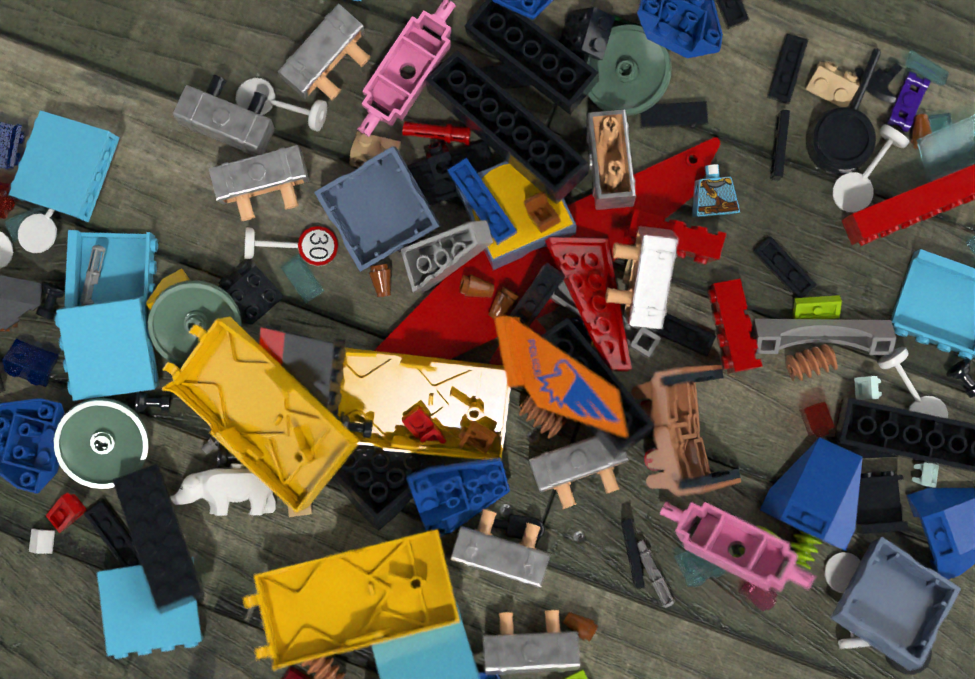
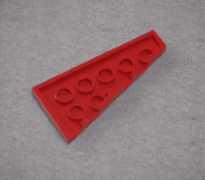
M549 237L545 242L559 271L566 276L564 282L601 359L612 372H627L631 370L620 303H606L607 288L617 289L608 239Z

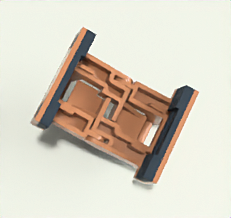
M722 365L689 367L657 372L652 381L633 387L632 396L634 398L652 399L639 404L655 424L653 430L657 448H652L645 453L644 463L651 471L664 470L661 473L647 477L646 483L649 488L669 489L677 496L706 492L741 482L739 469L718 472L710 471L703 439L699 434L700 423L696 383L724 378Z

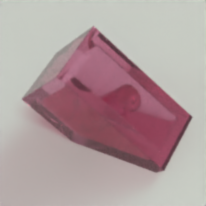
M747 581L738 591L762 612L766 609L770 610L777 602L775 598L778 594L771 587L766 591Z

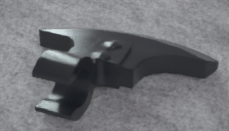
M896 62L888 72L878 68L873 72L866 91L877 99L894 103L896 97L889 91L888 87L903 67ZM861 67L855 69L859 81L864 73Z

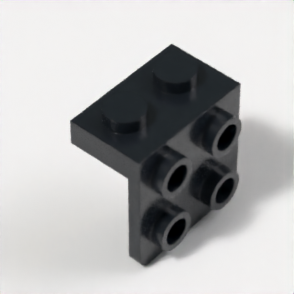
M596 7L572 10L565 18V26L559 42L573 53L581 52L596 60H603L615 17Z
M252 259L240 262L236 270L230 276L223 277L218 287L232 297L238 306L241 317L250 325L258 321L283 298V294L265 276Z

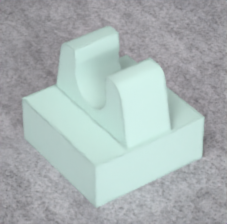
M877 376L854 378L855 397L857 400L879 399L882 396V392L878 391V383H881V380Z
M932 463L915 464L914 468L920 469L922 476L919 478L912 477V481L922 486L936 488L939 465Z

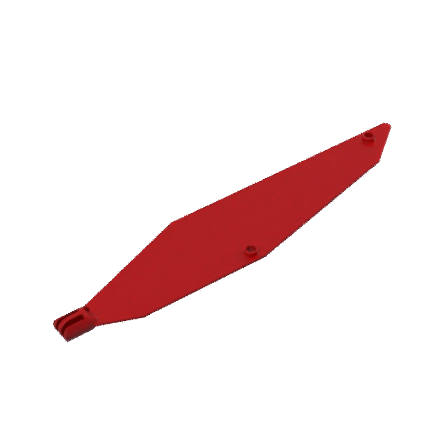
M715 137L634 174L636 199L632 207L596 210L593 194L567 205L576 223V234L568 238L608 239L612 262L617 259L613 258L615 243L634 245L629 243V239L624 238L631 211L639 210L663 216L665 219L694 196L695 181L703 179L706 173L705 166L711 164L720 146V140ZM690 156L695 158L694 164L689 162ZM542 247L533 250L524 257L495 270L492 269L485 251H481L447 276L374 351L450 360L497 338L498 332L495 319L488 314L498 290L501 291L503 287L510 289L519 296L516 300L519 302L546 263L559 271L549 248ZM471 274L494 284L492 297H472L459 293L462 276ZM549 299L536 319L551 313L560 305ZM514 307L505 316L511 317L510 313L512 312Z

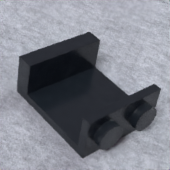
M881 471V476H873L872 472L861 473L856 516L857 533L908 531V521L902 520L898 480H903V475H895V471Z

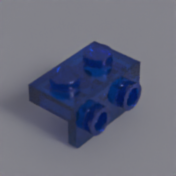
M0 122V169L11 171L14 166L19 164L20 153H17L18 144L22 145L25 131H21L22 125L20 124L13 125Z
M16 339L3 358L4 371L8 375L23 378L33 385L47 387L49 383L48 376L59 359L58 354Z

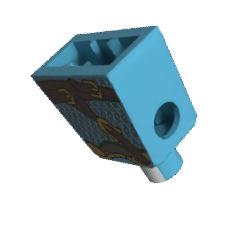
M718 164L705 166L706 179L695 181L692 217L740 213L732 178H720Z

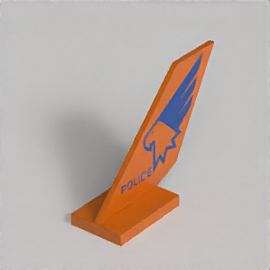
M501 316L495 318L508 387H525L537 407L627 437L618 389L522 324L520 317Z

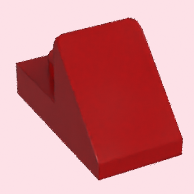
M67 492L59 498L46 514V517L56 530L61 533L84 515L87 509L75 494L70 495Z

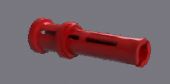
M407 121L403 123V136L445 140L447 143L453 141L470 145L471 130L468 127L453 126L452 123L446 124V126Z

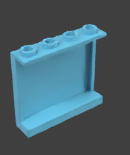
M40 110L38 117L35 119L31 136L26 143L24 155L19 162L15 179L11 183L9 195L21 201L34 203L89 222L120 138L109 131Z
M68 230L64 307L81 306L80 299L92 246L100 245L106 249L98 284L94 285L91 300L94 301V304L127 300L144 296L146 304V301L156 289V284L153 283V274L157 273V262L154 261V252L158 250V240L154 234L146 232V234L85 233L78 230ZM103 252L101 253V257H100V261H99V266H98V271H99L100 262H101V258H102ZM146 305L147 315L149 318L150 309Z
M922 249L915 251L891 317L895 334L902 337H907V335L916 337V342L929 345V343L935 344L938 350L944 352L955 351L963 359L972 360V358H975V268Z
M144 296L70 308L63 307L56 310L55 323L60 328L61 333L59 345L61 350H64L65 359L63 366L65 372H68L69 381L67 387L73 401L153 390L160 386L153 343L148 331V315Z
M141 565L97 572L107 656L114 655V659L125 658L129 656L128 653L138 652V655L152 653V649L161 648V652L175 649V645L184 644V648L198 646V642L204 639L203 635H201L197 600L160 614L156 610Z
M457 602L459 623L372 644L380 679H480Z

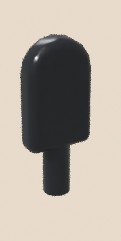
M510 514L508 520L494 519L492 526L494 528L506 529L507 537L519 539L523 538L527 523L541 527L537 540L543 536L545 531L541 520Z

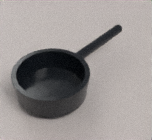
M879 48L873 49L859 82V88L853 97L850 107L835 108L820 114L808 129L806 135L808 155L812 162L826 173L833 175L853 173L866 163L874 151L876 144L874 126L870 119L858 111L881 55Z

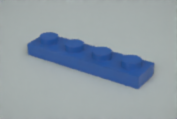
M467 158L447 170L449 176L480 221H487L491 236L497 245L517 233V230Z

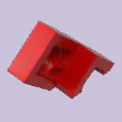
M420 405L401 418L402 423L416 438H419L420 442L439 441V444L447 442L442 432Z

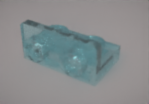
M690 551L683 552L674 557L687 587H698L704 584L706 579L713 576L720 577L727 572L725 569Z

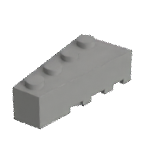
M487 221L470 222L400 249L412 292L430 290L490 246L493 240Z

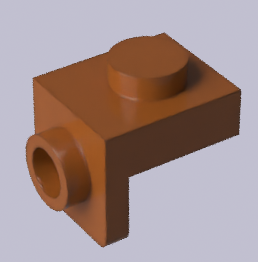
M544 191L524 201L529 218L541 233L561 222L559 215L548 202Z
M472 421L469 428L464 426L458 438L461 439L458 448L462 449L464 444L468 443L486 454L497 433L476 421Z

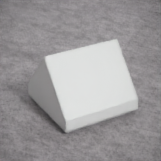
M32 528L29 552L52 554L55 531Z

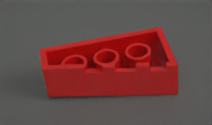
M633 210L629 217L624 238L629 239V243L636 245L639 226L672 230L678 238L676 257L685 259V256L694 258L693 262L706 265L707 262L720 259L727 233L718 231V234L714 235L708 233L709 230L705 227L691 226V228H687L685 222L671 219L667 222L663 216Z
M741 279L713 283L710 286L711 290H708V297L710 303H714L715 312H712L714 325H718L720 334H717V342L719 348H723L724 356L721 357L723 369H727V373L731 374L763 367L761 359H756L755 357L758 346L756 339L750 337L749 332H752V322L749 315L744 313V310H747V303Z

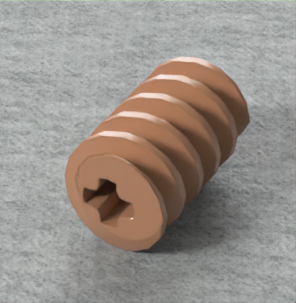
M822 344L820 349L817 346L812 347L811 351L806 349L803 351V355L800 352H796L794 357L791 354L786 356V367L792 381H794V376H797L802 381L803 373L808 378H812L813 370L818 376L820 375V368H823L828 373L829 365L834 370L838 369L836 355L832 347L827 344Z
M530 394L519 406L521 408L519 416L527 413L526 421L529 422L534 419V428L542 425L541 434L549 431L547 439L553 438L567 421L562 422L563 415L561 414L555 416V412L537 407Z
M326 656L303 661L301 664L302 667L310 665L307 674L315 672L316 675L313 679H343L345 676L344 672L337 674L340 667L338 664L331 666L334 661L332 657L325 659Z

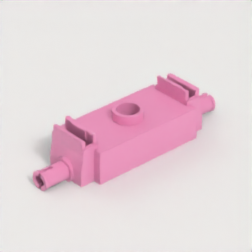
M443 0L434 14H429L423 10L418 19L413 16L411 17L363 90L366 98L362 102V107L367 110L368 115L357 129L362 134L365 133L367 137H370L379 121H384L388 125L393 126L397 118L404 119L426 86L425 79L437 69L451 48L449 40L451 38V27L446 25L445 21L456 7L452 1L449 3V0ZM423 26L440 35L442 41L422 29ZM405 66H412L416 70L415 76L411 79H404L400 75L401 69ZM372 103H374L375 105H377L378 108L389 114V116H386L377 109L373 108L371 106Z
M665 502V508L662 507L660 511L661 516H665L678 523L675 531L686 550L766 591L770 587L782 591L786 581H789V579L806 589H809L810 583H813L815 575H811L796 567L797 554L790 551L789 543L704 502L702 507L691 502L688 509L684 511L669 504V502ZM697 518L702 519L690 539L689 532ZM740 544L745 548V553L741 557H733L729 554L730 547ZM785 561L788 562V565L784 573L782 574L781 578L778 579V576L783 569Z

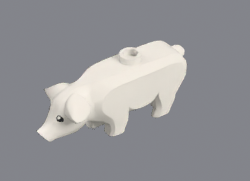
M232 463L231 468H213L192 473L183 480L179 491L175 495L170 496L175 505L188 504L203 498L209 502V514H215V516L227 515L230 502H242L247 499L251 503L249 515L273 513L276 509L273 491L245 467L243 463Z

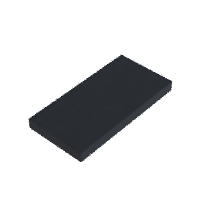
M484 141L449 152L453 165L467 158L477 173L494 166L488 146ZM428 159L407 165L430 206L459 197L456 184L450 176L437 181L434 179ZM444 161L439 162L436 165V170L440 173L445 172L449 165Z

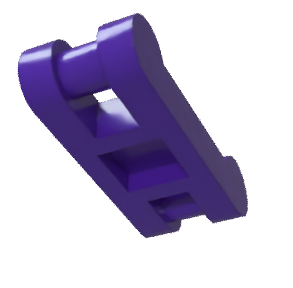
M909 71L886 124L891 126L897 125L901 127L902 131L908 132L931 80L925 77L921 79L916 76V73ZM911 85L918 87L917 92L910 90ZM899 112L906 115L905 119L899 117Z

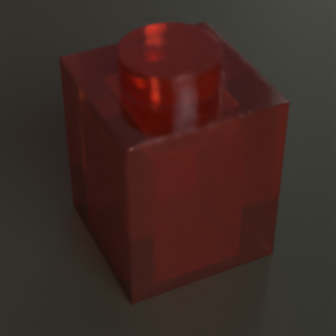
M826 401L799 410L808 435H816L819 438L830 434L829 429L835 428Z

